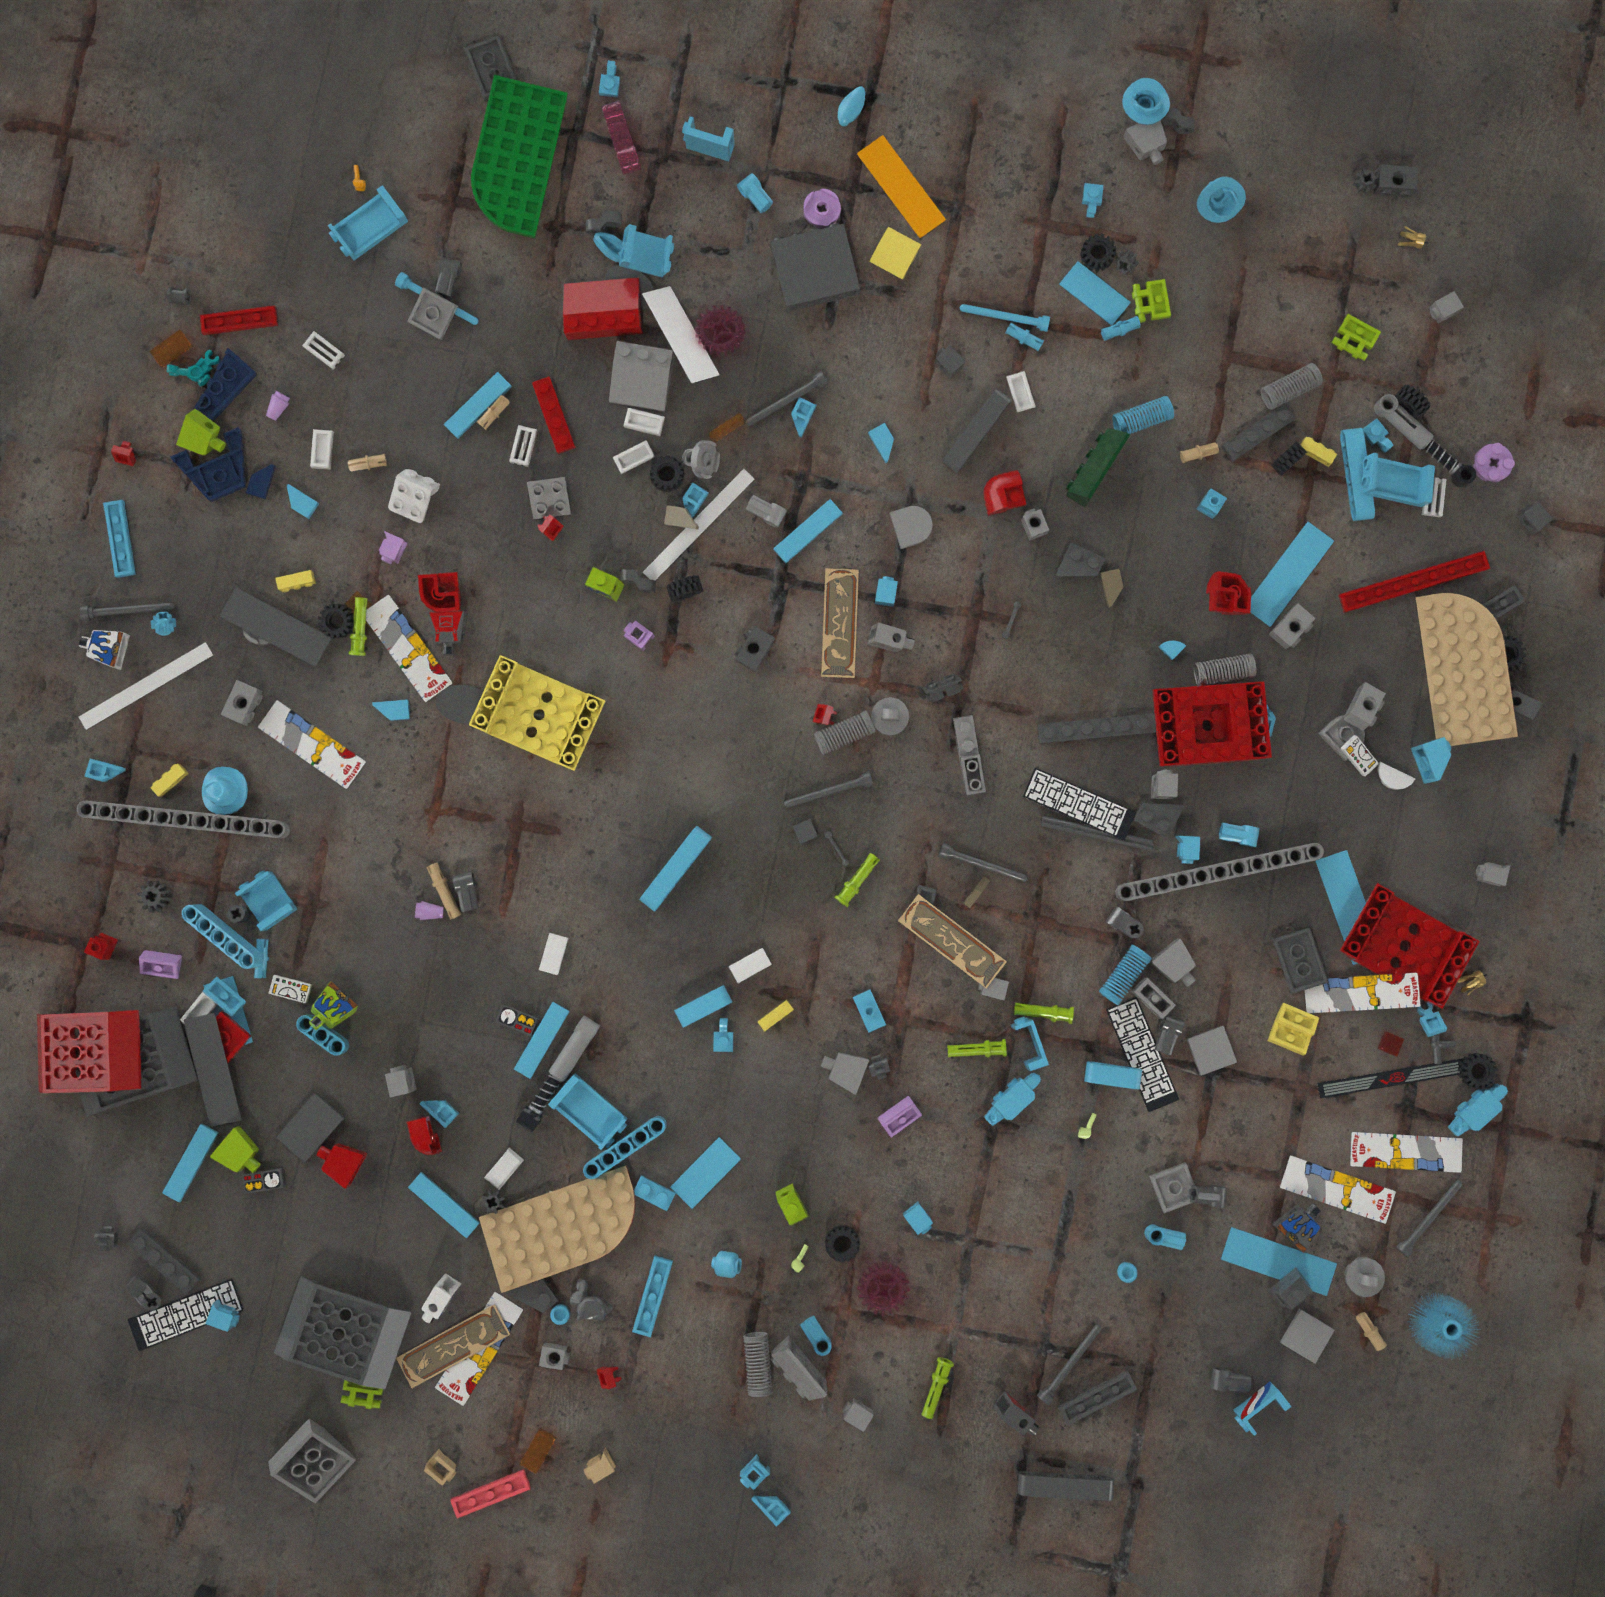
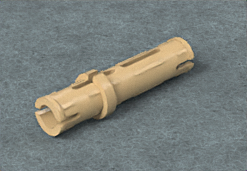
M438 862L426 867L432 878V885L436 887L450 920L462 915L448 887V880L444 878Z

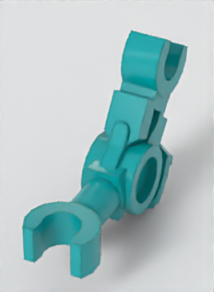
M209 349L206 351L204 359L201 357L195 365L188 367V369L167 365L166 372L169 373V376H187L188 379L198 382L199 386H204L210 380V375L207 373L213 369L211 366L217 365L221 359L219 356H216L213 360L210 359L213 352Z

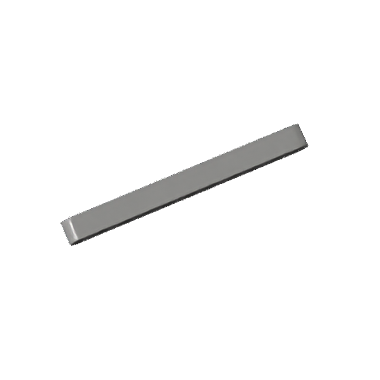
M82 801L77 805L78 815L89 819L279 839L286 838L290 833L289 825L286 822L96 801ZM88 805H90L92 809L90 814L86 813V807ZM107 807H109L111 810L109 816L105 815V809ZM126 809H129L130 815L128 818L124 817V811ZM145 811H148L149 817L147 820L143 819V813ZM164 813H167L168 819L166 822L162 821V815ZM183 815H186L187 822L185 824L181 823V817ZM202 817H205L206 824L202 827L200 825V819ZM221 819H224L225 826L221 829L219 827V821ZM240 821H243L245 826L243 830L240 831L238 829V823ZM259 823H262L264 828L263 831L259 833L257 831V825ZM282 825L283 831L278 835L276 827Z
M1310 843L1124 883L1116 888L1115 895L1121 901H1130L1320 859L1324 854V849L1318 843ZM1311 847H1314L1316 849V855L1314 857H1312L1309 854V849ZM1292 851H1295L1298 855L1296 861L1290 858ZM1273 855L1279 858L1277 865H1274L1271 861ZM1254 859L1260 861L1259 869L1253 867ZM1236 863H1239L1242 867L1240 873L1234 871ZM1217 867L1223 870V875L1220 878L1215 874ZM1198 871L1204 873V880L1201 882L1196 878ZM1179 875H1183L1186 879L1185 884L1182 886L1177 882ZM1161 879L1167 882V887L1164 890L1158 884ZM1142 883L1148 885V892L1145 894L1140 891ZM1123 887H1127L1130 891L1127 898L1121 895Z

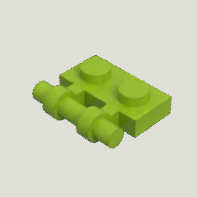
M1165 279L1146 282L1145 290L1140 289V284L1132 285V298L1136 304L1135 316H1138L1140 323L1146 321L1145 314L1149 313L1151 321L1171 317ZM1147 297L1149 306H1143L1142 298Z
M1347 314L1337 331L1343 335V338L1339 339L1335 336L1331 343L1336 345L1337 349L1345 350L1352 354L1353 358L1365 361L1368 354L1362 351L1363 348L1371 350L1381 331ZM1351 339L1358 343L1357 348L1347 343L1348 340Z
M344 1380L342 1390L350 1391V1395H342L341 1403L348 1404L350 1407L358 1405L365 1406L366 1409H380L381 1400H374V1395H382L383 1389L362 1386ZM357 1392L368 1393L367 1398L357 1397Z

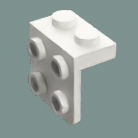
M405 469L396 476L388 508L413 521L422 523L425 519L430 498L438 491L440 484L434 482L432 478L418 475L414 470Z

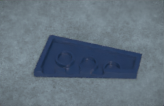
M229 348L225 351L226 355L222 362H219L213 378H210L204 394H201L194 409L200 411L213 422L257 375L254 370Z

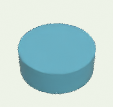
M1123 1262L1118 1266L1117 1275L1123 1282L1130 1283L1136 1279L1138 1272L1132 1263Z
M557 1304L550 1313L551 1320L557 1325L565 1324L571 1315L570 1309L564 1304Z

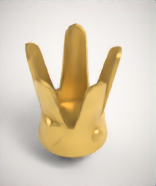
M1406 226L1405 228L1413 233H1400L1402 237L1408 238L1413 242H1399V246H1414L1421 249L1424 243L1428 244L1425 241L1426 234L1417 233Z
M1477 970L1471 975L1460 977L1458 983L1472 980L1461 989V992L1464 993L1475 987L1467 994L1470 995L1476 988L1484 986L1487 974L1483 975L1481 971Z

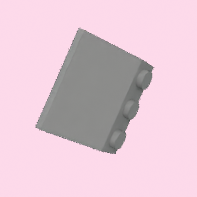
M617 341L613 359L609 403L665 412L674 362L673 350Z
M790 1336L786 1337L771 1350V1361L777 1368L780 1366L784 1370L783 1375L790 1383L794 1382L797 1386L796 1391L802 1398L806 1397L810 1401L827 1395L826 1379Z
M309 1418L268 1463L272 1477L316 1503L356 1461V1458L324 1427Z

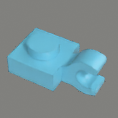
M608 60L607 75L601 74L600 96L618 98L620 77L615 76L617 68L615 61Z
M1084 184L1082 204L1087 205L1086 217L1094 218L1096 206H1101L1103 185Z
M1375 419L1363 428L1364 437L1371 446L1377 443L1384 453L1394 446L1385 437L1389 432L1378 419Z
M720 1018V1031H714L713 1052H733V1032H728V1018Z

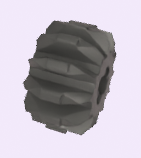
M155 880L154 883L147 881V886H140L143 892H138L137 895L141 896L142 899H139L137 902L144 903L142 909H148L149 913H154L155 910L162 912V907H168L166 901L172 900L170 897H167L171 890H165L167 885L165 883L160 885L158 880ZM153 893L157 894V898H154L156 900L152 899Z

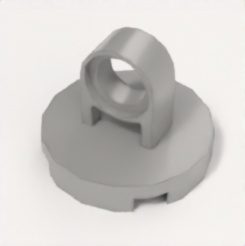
M701 440L693 449H687L683 453V463L691 466L693 473L698 478L710 479L712 473L717 472L720 464V453L716 452V443L709 440Z
M892 697L883 698L873 707L871 720L875 729L881 734L887 736L897 735L907 726L909 712L906 705L899 699Z
M1368 1257L1355 1258L1351 1264L1347 1265L1344 1273L1345 1283L1349 1289L1362 1297H1371L1379 1293L1385 1282V1274L1381 1265Z

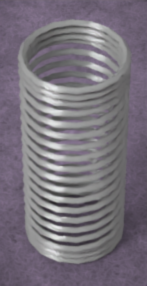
M1310 363L1272 382V384L1262 387L1261 397L1265 405L1273 410L1277 406L1279 407L1283 403L1285 404L1289 400L1291 401L1295 397L1297 398L1301 394L1303 395V393L1322 385L1321 372L1314 363Z
M1251 653L1239 655V657H1226L1194 664V677L1198 686L1212 685L1213 683L1219 684L1220 682H1229L1230 680L1236 681L1237 679L1240 680V678H1253L1256 676L1257 671L1255 659ZM1229 663H1230V666H1231L1232 678H1231V674H1230ZM1236 663H1237V667H1238L1239 678H1238V675H1237ZM1233 664H1234V670H1235L1236 678L1234 677ZM1219 665H1220V668H1221L1222 680H1221V677H1220ZM1226 665H1227V669H1228L1229 680H1228V677H1227ZM1212 666H1213V668H1214L1215 680H1214V676H1213ZM1209 667H1210V671H1211L1212 682H1211V679H1210ZM1216 667L1218 671L1219 681L1217 679ZM1206 669L1208 673L1209 683L1207 681Z
M865 710L859 713V715L856 714L853 718H847V721L844 720V723L841 721L837 725H831V728H825V731L822 729V732L814 733L822 754H828V750L831 752L827 740L832 751H834L830 738L835 749L837 750L834 739L840 748L836 735L841 746H844L839 733L844 744L847 745L843 734L848 744H850L845 730L851 743H853L848 728L854 741L856 739L852 729L857 740H859L854 725L862 739L857 723L864 737L865 733L867 736L869 735L866 727L870 734L875 733L876 731L868 712Z
M753 1332L745 1334L743 1339L745 1343L744 1349L746 1350L744 1353H746L745 1357H747L745 1360L747 1364L746 1371H748L746 1373L748 1375L747 1385H749L748 1395L751 1397L768 1396L773 1393L768 1333ZM755 1350H763V1351H758V1352H749V1351H755ZM752 1361H762V1362H756V1363H748V1362H752ZM753 1368H763L758 1370H749ZM754 1375H764L760 1377H750ZM762 1378H763V1380L750 1381V1380H752V1379H762ZM756 1382H765L761 1384H751Z

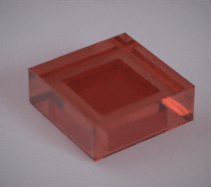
M1384 1031L1378 1049L1397 1057L1404 1039Z

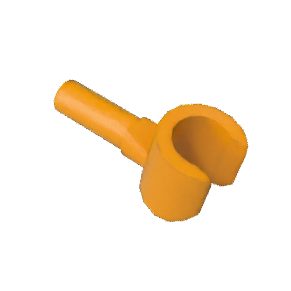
M354 165L355 179L353 180L355 190L365 191L366 182L365 180H360L359 166Z

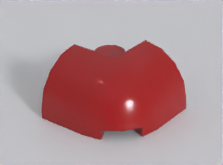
M1018 470L998 474L987 481L983 493L988 516L1026 506L1022 488L1023 482Z
M1221 571L1215 572L1209 579L1206 594H1210L1209 611L1219 612L1223 615L1250 614L1251 588H1248L1241 575Z
M458 572L418 575L419 595L427 608L436 612L461 610Z
M429 1116L419 1117L406 1122L411 1142L417 1151L425 1155H436L442 1152L438 1133H433Z

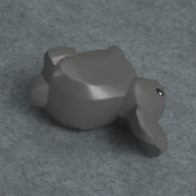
M580 1278L577 1280V1290L570 1297V1304L576 1305L577 1321L582 1319L604 1320L607 1314L612 1312L613 1306L607 1304L606 1300L599 1295H588L586 1292L588 1287L586 1279L582 1280Z

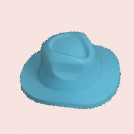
M1142 78L1132 83L1125 91L1122 99L1123 109L1129 118L1143 125L1159 122L1166 116L1170 107L1166 90L1158 81L1151 78Z
M1231 177L1217 178L1209 182L1197 199V209L1205 219L1211 222H1226L1233 218L1244 206L1246 200L1245 190L1239 182Z
M216 767L205 776L202 785V798L209 811L220 815L232 814L242 808L247 799V782L244 775L237 769Z

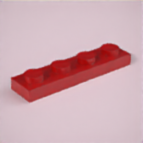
M550 376L532 382L557 454L574 449L575 445Z

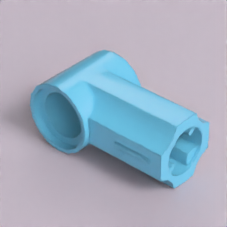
M753 173L737 184L740 193L746 199L748 198L760 213L767 211L773 204V201L762 189L760 181Z
M1222 823L1219 830V839L1237 842L1243 846L1256 847L1260 828Z
M1154 1224L1147 1226L1144 1231L1145 1238L1154 1245H1162L1183 1250L1185 1246L1186 1233L1162 1228ZM1158 1230L1159 1236L1156 1239H1152V1233Z
M813 1315L802 1322L800 1326L813 1345L815 1352L820 1356L827 1355L831 1350L832 1342ZM819 1341H825L828 1344V1348L820 1350L817 1344Z

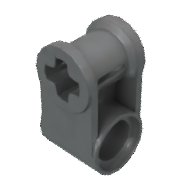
M1115 906L1105 921L1108 925L1130 938H1138L1144 931L1143 925L1117 906ZM1137 925L1138 933L1131 934L1129 927Z

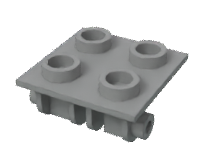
M565 477L527 482L533 519L543 518L544 516L548 517L549 514L553 517L571 514Z

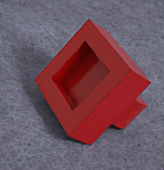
M123 441L121 447L113 445L111 453L115 462L134 466L136 458L133 454L134 449L130 447V442Z
M549 514L548 517H543L545 521L542 525L538 524L537 527L548 539L554 541L564 526Z
M818 704L812 722L820 725H834V722L830 721L831 715H837V712L833 710L834 707Z
M612 1366L596 1369L601 1388L612 1389L616 1387L615 1382H619L621 1377L617 1376L614 1378L613 1372L618 1370V1367Z

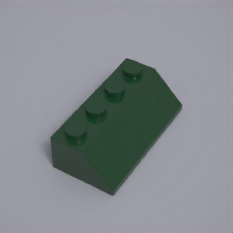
M1107 428L1105 433L1101 431L1095 440L1098 442L1096 448L1091 447L1085 456L1088 458L1086 464L1081 463L1075 472L1078 474L1076 480L1071 479L1065 488L1069 490L1066 496L1085 507L1130 437V434Z

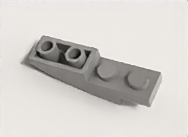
M973 716L953 718L966 794L986 792Z

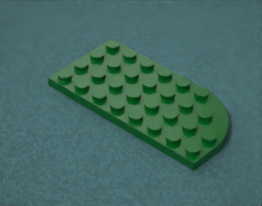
M494 75L471 172L472 191L479 209L491 223L506 232L535 239L568 93Z

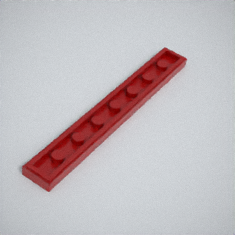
M1481 551L1348 591L1338 596L1343 612L1346 613L1490 569L1485 551Z

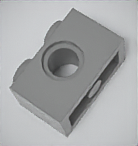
M1298 603L1291 608L1269 635L1285 649L1291 646L1294 648L1301 641L1300 635L1303 632L1307 633L1314 626L1312 622L1315 620V617ZM1290 623L1297 626V632L1291 631Z
M236 680L221 715L247 726L254 718V709L256 705L260 704L263 691ZM243 699H246V700H247V705H246V707L241 708V707H240V702H241Z
M1365 682L1357 689L1343 720L1361 730H1365L1368 726L1372 727L1377 720V716H1375L1377 711H1380L1385 703L1383 698L1386 693Z
M1173 770L1157 771V774L1152 776L1151 799L1176 798L1178 795V774H1173Z
M1143 978L1131 990L1160 1019H1163L1176 1006L1148 978Z
M406 1065L390 1069V1073L385 1074L390 1097L417 1090L412 1067L406 1068Z

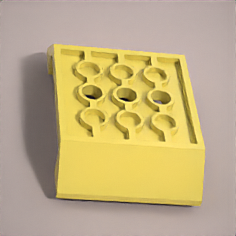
M500 655L469 725L575 771L606 701ZM546 692L551 693L553 696L552 700L548 703L542 700V696ZM543 710L545 713L544 718L536 720L534 717L535 711ZM535 727L537 729L535 737H528V728Z

